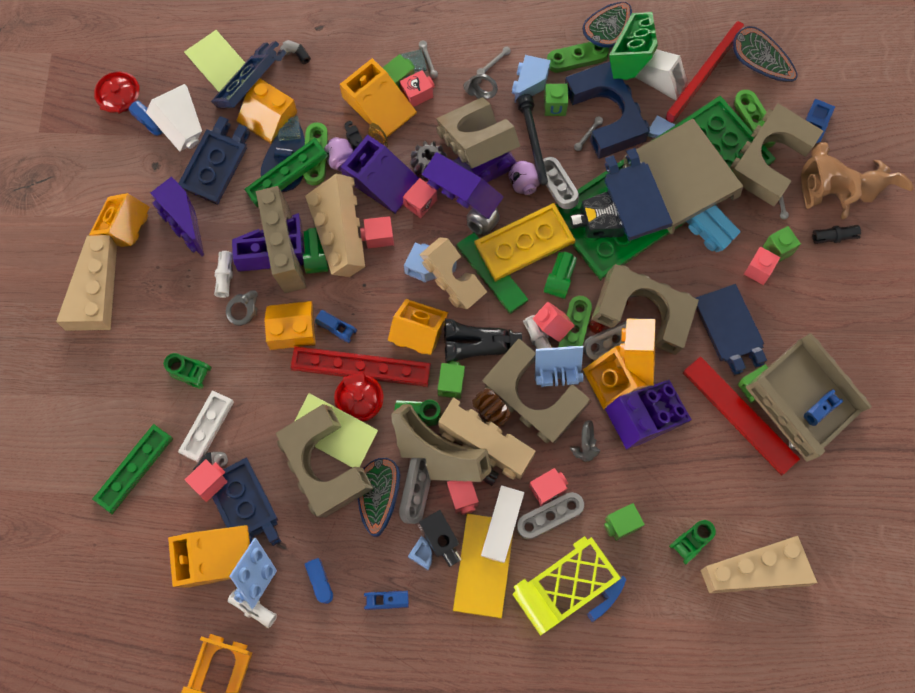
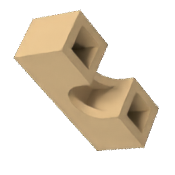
M439 237L420 254L424 260L422 262L423 266L430 273L433 272L437 278L435 280L437 285L442 290L447 291L450 295L448 297L449 301L456 308L468 309L487 293L474 274L464 273L460 278L455 279L452 267L461 255L448 238Z

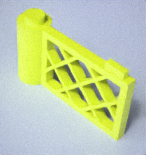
M584 536L573 544L575 547L573 551L531 581L527 582L524 579L513 587L515 592L512 595L540 636L621 579L592 537L587 539ZM589 545L596 551L595 563L581 561L582 551ZM578 554V560L571 559ZM599 557L605 565L598 564ZM567 561L577 563L575 578L561 575L562 566ZM580 564L594 566L592 581L578 578ZM558 568V574H553L552 572ZM597 568H607L614 578L607 583L596 582ZM546 576L557 577L555 592L545 590L539 581ZM560 578L574 580L572 595L558 593ZM578 581L592 584L590 595L586 598L575 596ZM595 584L601 585L600 588L594 591ZM548 594L554 595V599L552 600ZM558 596L571 598L570 609L561 614L556 606ZM575 599L581 600L579 603L574 605Z

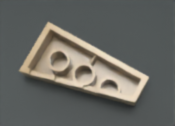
M336 173L305 197L331 274L351 277L365 267L362 238L358 236L360 221L359 218H356L355 212L357 198L353 195L352 186H355L353 177Z
M110 235L86 237L56 321L65 331L111 329L117 245Z
M453 397L438 421L439 433L442 434L441 438L451 443L456 442L462 447L487 449L492 468L497 466L503 470L502 473L508 478L514 480L516 477L521 480L536 451L511 434L502 435L503 431L494 423L482 422L478 413L471 408L465 411L458 406L460 401Z
M798 536L708 565L701 569L709 594L809 587L817 583Z

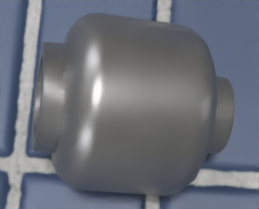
M497 208L489 219L473 209L467 214V225L475 234H488L500 220Z

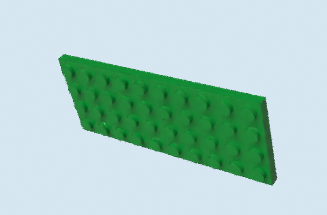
M718 96L663 133L665 134L694 119L729 168L736 158L741 160L744 154L741 153V150L746 142L752 143L754 140L751 136L753 132L721 96ZM762 145V157L766 164L770 166L776 158ZM624 159L617 163L619 170L623 169ZM607 171L577 190L579 203L575 207L563 209L558 204H555L575 238V243L571 245L600 281L606 277L607 272L615 264H626L670 234L667 229H663L628 241L626 233L624 237L588 238L584 227L572 229L570 216L581 214L580 207L582 201L608 191L605 184ZM684 222V223L678 225L677 227H675V230H676L677 228H679L680 226H682L683 224H685L686 222Z

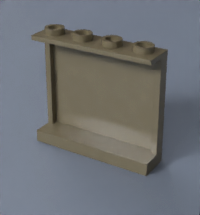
M694 119L636 149L640 163L645 162V164L649 165L673 224L671 227L666 228L671 235L674 234L675 227L729 197L733 201L741 196L743 185ZM627 155L624 156V165L622 166V168L629 167L628 162L626 160Z
M811 333L799 339L746 386V389L806 462L820 457L825 452L824 448L861 412L872 407L866 400V397L860 393L851 382V379L840 369L836 361ZM834 389L836 391L835 395L839 399L842 398L843 402L816 426L810 425L804 418V414L827 392Z

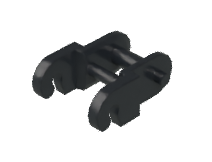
M347 121L344 125L347 132L346 137L353 150H355L363 139L356 125L351 126L353 124L352 121Z

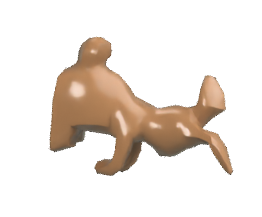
M818 142L814 145L811 152L812 158L805 163L801 173V184L806 208L809 209L820 204L823 196L835 194L843 208L842 220L848 217L850 204L857 202L859 198L862 202H873L888 185L895 184L911 192L914 189L912 182L906 175L900 172L889 174L891 172L890 168L880 160H873L874 164L879 166L878 170L867 171L863 174L852 170L828 154L830 148L826 142Z

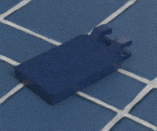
M277 41L272 42L270 45L267 42L263 43L255 50L254 56H251L211 102L217 108L235 107L274 61H281L287 52L282 49L278 51V54L276 53L274 48L279 46Z
M221 116L213 130L206 129L178 183L186 192L217 205L247 150V144L245 143L250 135V132L247 131L248 128L239 124L232 138L226 136L231 124L228 123V119Z
M635 148L626 151V160L629 167L619 170L614 155L605 158V167L608 172L605 184L628 241L666 229L673 224L649 165L645 164V162L640 163V158Z
M736 284L695 298L699 300L696 310L720 362L723 360L728 362L734 376L743 373V370L746 369L740 357L745 354L749 355L755 368L764 365L767 359L762 350L764 348L763 339Z
M247 457L223 469L225 471L223 477L227 483L212 498L226 527L248 525L250 544L253 540L252 538L265 532L272 546L282 542L274 526L278 525V518Z

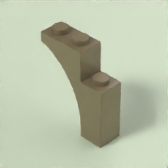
M403 404L391 413L392 425L395 429L401 458H426V468L429 472L430 480L481 482L491 472L487 449L462 447L441 438L423 423L411 404Z

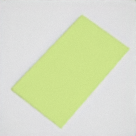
M217 30L184 51L218 92L245 63Z
M308 393L295 421L322 404L332 407L341 428L321 439L315 447L352 468L360 467L378 430Z

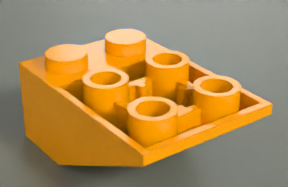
M373 58L340 83L342 98L384 139L417 113L389 74Z
M248 525L168 537L172 586L190 588L231 579L229 577L250 545Z

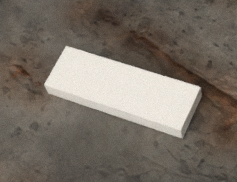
M212 390L178 453L199 463L209 449L234 401Z
M501 485L482 550V557L505 563L524 492Z

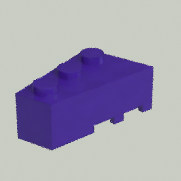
M510 151L472 169L466 162L462 163L459 157L453 161L481 177L486 182L509 172L511 167L517 163Z
M438 152L435 153L422 173L428 179L427 184L437 191L441 188L442 194L451 200L455 197L457 199L456 202L466 209L470 207L487 219L491 217L504 197L481 177Z
M297 213L292 215L293 218L287 220V226L295 255L299 263L304 265L303 225L300 215ZM257 229L232 239L233 262L238 272L271 268L263 230Z

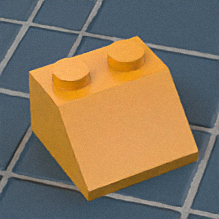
M259 78L246 93L237 122L272 144L279 132L297 114L294 99Z
M129 193L110 196L107 198L89 235H110L117 246H132L139 237L138 231L141 225L148 218L147 213L150 207Z
M405 299L393 316L388 341L400 347L414 349L421 354L431 355L438 344L448 312Z
M312 301L266 307L265 333L266 342L270 350L316 345Z
M627 319L626 328H622L621 342L625 343L620 344V358H625L626 369L649 386H654L655 319Z
M615 346L583 369L603 409L619 396L649 386L625 368V358H620V346Z

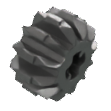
M424 141L423 147L416 145L415 151L411 152L412 159L410 161L416 174L423 173L436 152L447 158L446 152H443L442 145L436 147L434 141L431 145H427V142Z

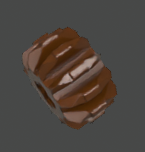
M486 388L480 391L472 400L473 407L485 422H492L500 427L511 417L507 406L491 389Z

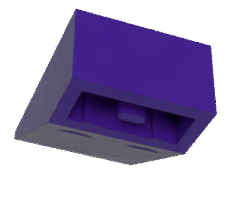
M369 135L363 139L341 166L342 175L354 178V187L394 214L402 207L403 196L419 179L386 146Z
M171 176L150 192L154 199L152 204L165 223L168 221L174 233L179 238L182 237L185 240L186 246L193 253L197 251L203 257L204 250L195 209L186 191Z
M670 380L619 396L604 408L626 450L646 443L692 420Z

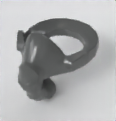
M484 74L472 76L463 85L467 94L475 95L478 99L482 97L485 99L493 98L498 91L495 80ZM482 79L488 80L492 84V91L487 92L480 88L479 84L482 82Z
M251 290L243 295L238 294L228 302L226 316L231 323L242 326L249 323L257 315V291ZM238 302L245 304L247 307V315L242 320L234 319L231 314V308Z
M591 420L585 421L582 428L583 452H580L579 446L570 447L573 455L584 462H590L600 453V449L595 447L597 440L594 439V426Z

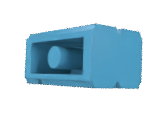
M716 205L686 221L689 224L688 228L695 235H700L705 240L704 245L710 251L719 252L724 250L741 232Z

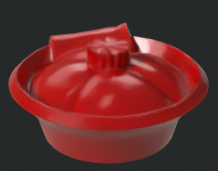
M116 71L106 74L97 82L94 97L100 106V110L120 114L128 111L130 105L137 100L140 88L134 76L126 72Z
M364 371L343 377V381L338 385L334 395L336 408L362 422L373 418L380 411L384 399L380 384L371 376L365 375Z

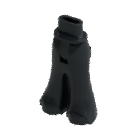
M445 319V361L448 363L476 356L506 354L518 339L522 340V332H512V329L468 326L452 319ZM458 342H476V343H458Z

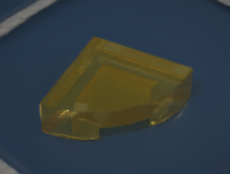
M371 123L367 135L388 148V140L384 131L377 124Z

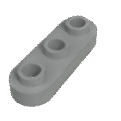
M544 158L543 161L548 178L546 186L558 206L563 209L575 207L579 203V194L576 187L556 158Z
M627 321L587 338L583 344L585 355L597 360L615 346L625 343L621 342L622 328H626ZM617 334V340L612 342V336ZM596 343L597 348L592 351L591 346Z
M411 458L399 508L400 518L407 524L418 523L424 514L431 482L426 468V458Z
M567 493L523 515L518 521L517 531L524 539H534L579 516L584 509V501L577 493ZM569 502L575 504L576 508L574 510L568 509L567 504ZM552 513L555 519L552 521L547 520L546 514ZM532 524L533 530L530 532L526 531L524 526Z

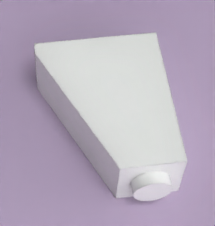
M657 49L651 60L635 77L674 100H677L688 86L680 55Z
M183 84L151 100L146 113L179 151L195 147L199 142L198 138L202 129L187 86Z

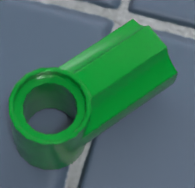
M308 228V230L303 231L305 273L328 272V262L316 228Z
M568 252L558 253L552 273L548 275L544 293L562 299L566 298L571 283L570 278L577 261L573 254Z
M430 399L424 402L396 400L394 411L403 404H411L419 418L428 426L437 425L442 416L440 406L435 400ZM428 409H435L437 411L433 417L425 416V412Z

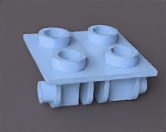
M583 346L536 349V385H541V387L553 386L554 379L555 386H558V379H561L562 386H565V378L567 385H579V382H583V373H581Z
M257 538L252 540L229 576L238 588L234 592V599L239 603L246 601L251 609H254L277 572V569Z

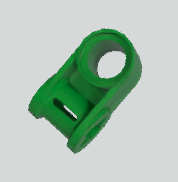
M178 353L169 354L163 363L164 368L172 378L198 389H203L204 385L202 383L205 376L212 369L205 362L191 359ZM174 363H182L179 369L171 370V366Z
M701 520L686 533L684 532L669 547L671 549L674 548L684 559L683 563L686 565L714 538L716 533L715 526L708 520ZM705 527L709 533L708 538H701L697 533V528Z

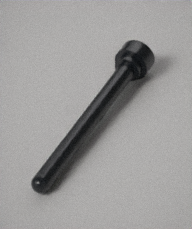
M523 94L516 99L517 107L524 114L539 183L546 185L548 178L532 114L535 106L533 96Z

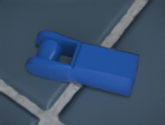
M137 100L128 108L130 114L145 125L152 134L158 136L163 133L146 113L148 108Z
M321 310L315 318V324L347 343L351 342L350 337L352 334L357 332L355 327L339 320L324 310ZM341 326L345 328L343 333L338 331Z
M834 389L827 392L804 414V418L810 425L816 426L843 402L842 398L839 399L835 395L836 391Z
M317 558L305 563L304 565L317 600L324 604L330 603L333 600V592L329 582H327L328 579L321 559Z
M408 590L364 593L367 606H364L365 610L409 608ZM383 596V605H376V597Z

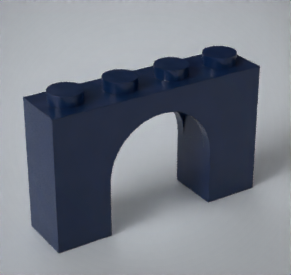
M610 61L566 77L565 84L568 86V97L572 106L592 98L604 97L614 101L621 109L622 117L618 121L593 130L591 133L590 143L598 159L646 142L650 132L649 124L646 120H643L640 106L637 102H634L629 85L625 84L621 78L613 79Z

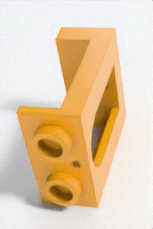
M210 634L209 638L201 636L200 640L203 643L188 686H183L181 693H206L202 692L201 689L212 657L220 649L231 650L236 659L225 693H239L253 652L246 650L248 645L233 641L231 646L224 644V638L213 634Z

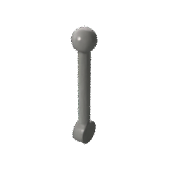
M422 40L419 42V48L424 52L431 71L430 77L435 79L438 77V72L434 70L429 57L427 42Z
M504 47L503 52L484 68H479L477 74L485 75V72L504 55L510 54V47Z
M596 117L593 126L581 141L574 145L576 151H581L582 145L591 135L592 131L597 126L602 125V117Z
M782 195L779 199L781 207L780 217L785 220L789 217V213L785 209Z

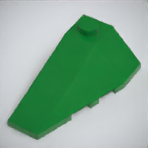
M653 12L632 13L609 54L613 79L629 80L635 78L653 57L658 47Z

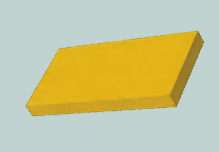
M552 203L474 241V244L494 281H497L575 243V238L555 203Z
M467 514L461 552L462 560H460L453 612L502 619L512 538L505 563L482 557L481 554L492 517Z

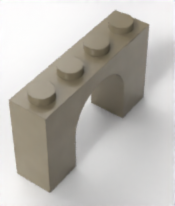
M483 97L436 118L439 125L436 127L439 137L441 139L444 138L448 147L451 146L454 154H458L461 162H466L471 169L520 147L515 127L507 119L496 123L491 104Z
M779 103L774 110L768 109L762 118L765 122L764 125L760 126L758 124L751 135L754 140L752 143L747 141L741 150V153L744 154L741 160L736 158L730 167L743 185V188L773 207L782 197L791 180L766 164L761 154L762 145L769 142H779L806 157L823 133V130Z
M278 186L256 191L272 275L284 293L305 289L306 283L303 268L293 250L287 226V220L292 218L290 207Z
M615 264L607 272L592 320L613 328L620 322L629 297H646L656 304L661 313V326L655 347L676 355L684 349L699 300L693 298L689 293L672 289L668 284L651 280L647 275L630 271L624 265Z
M518 339L482 380L486 384L484 389H491L496 395L498 394L504 400L503 403L511 413L516 410L522 416L519 420L528 428L532 425L537 428L539 432L536 435L544 442L552 441L555 444L592 401L572 384L553 406L544 410H534L526 407L519 398L518 384L522 375L535 361L536 352L522 340Z
M324 404L276 432V435L279 439L277 444L280 450L286 454L289 460L287 461L288 467L296 474L299 480V489L303 494H306L309 500L308 507L310 511L317 517L326 518L373 490V487L364 469L360 467H353L327 482L321 481L312 471L310 458L315 445L321 439L341 428L332 407Z

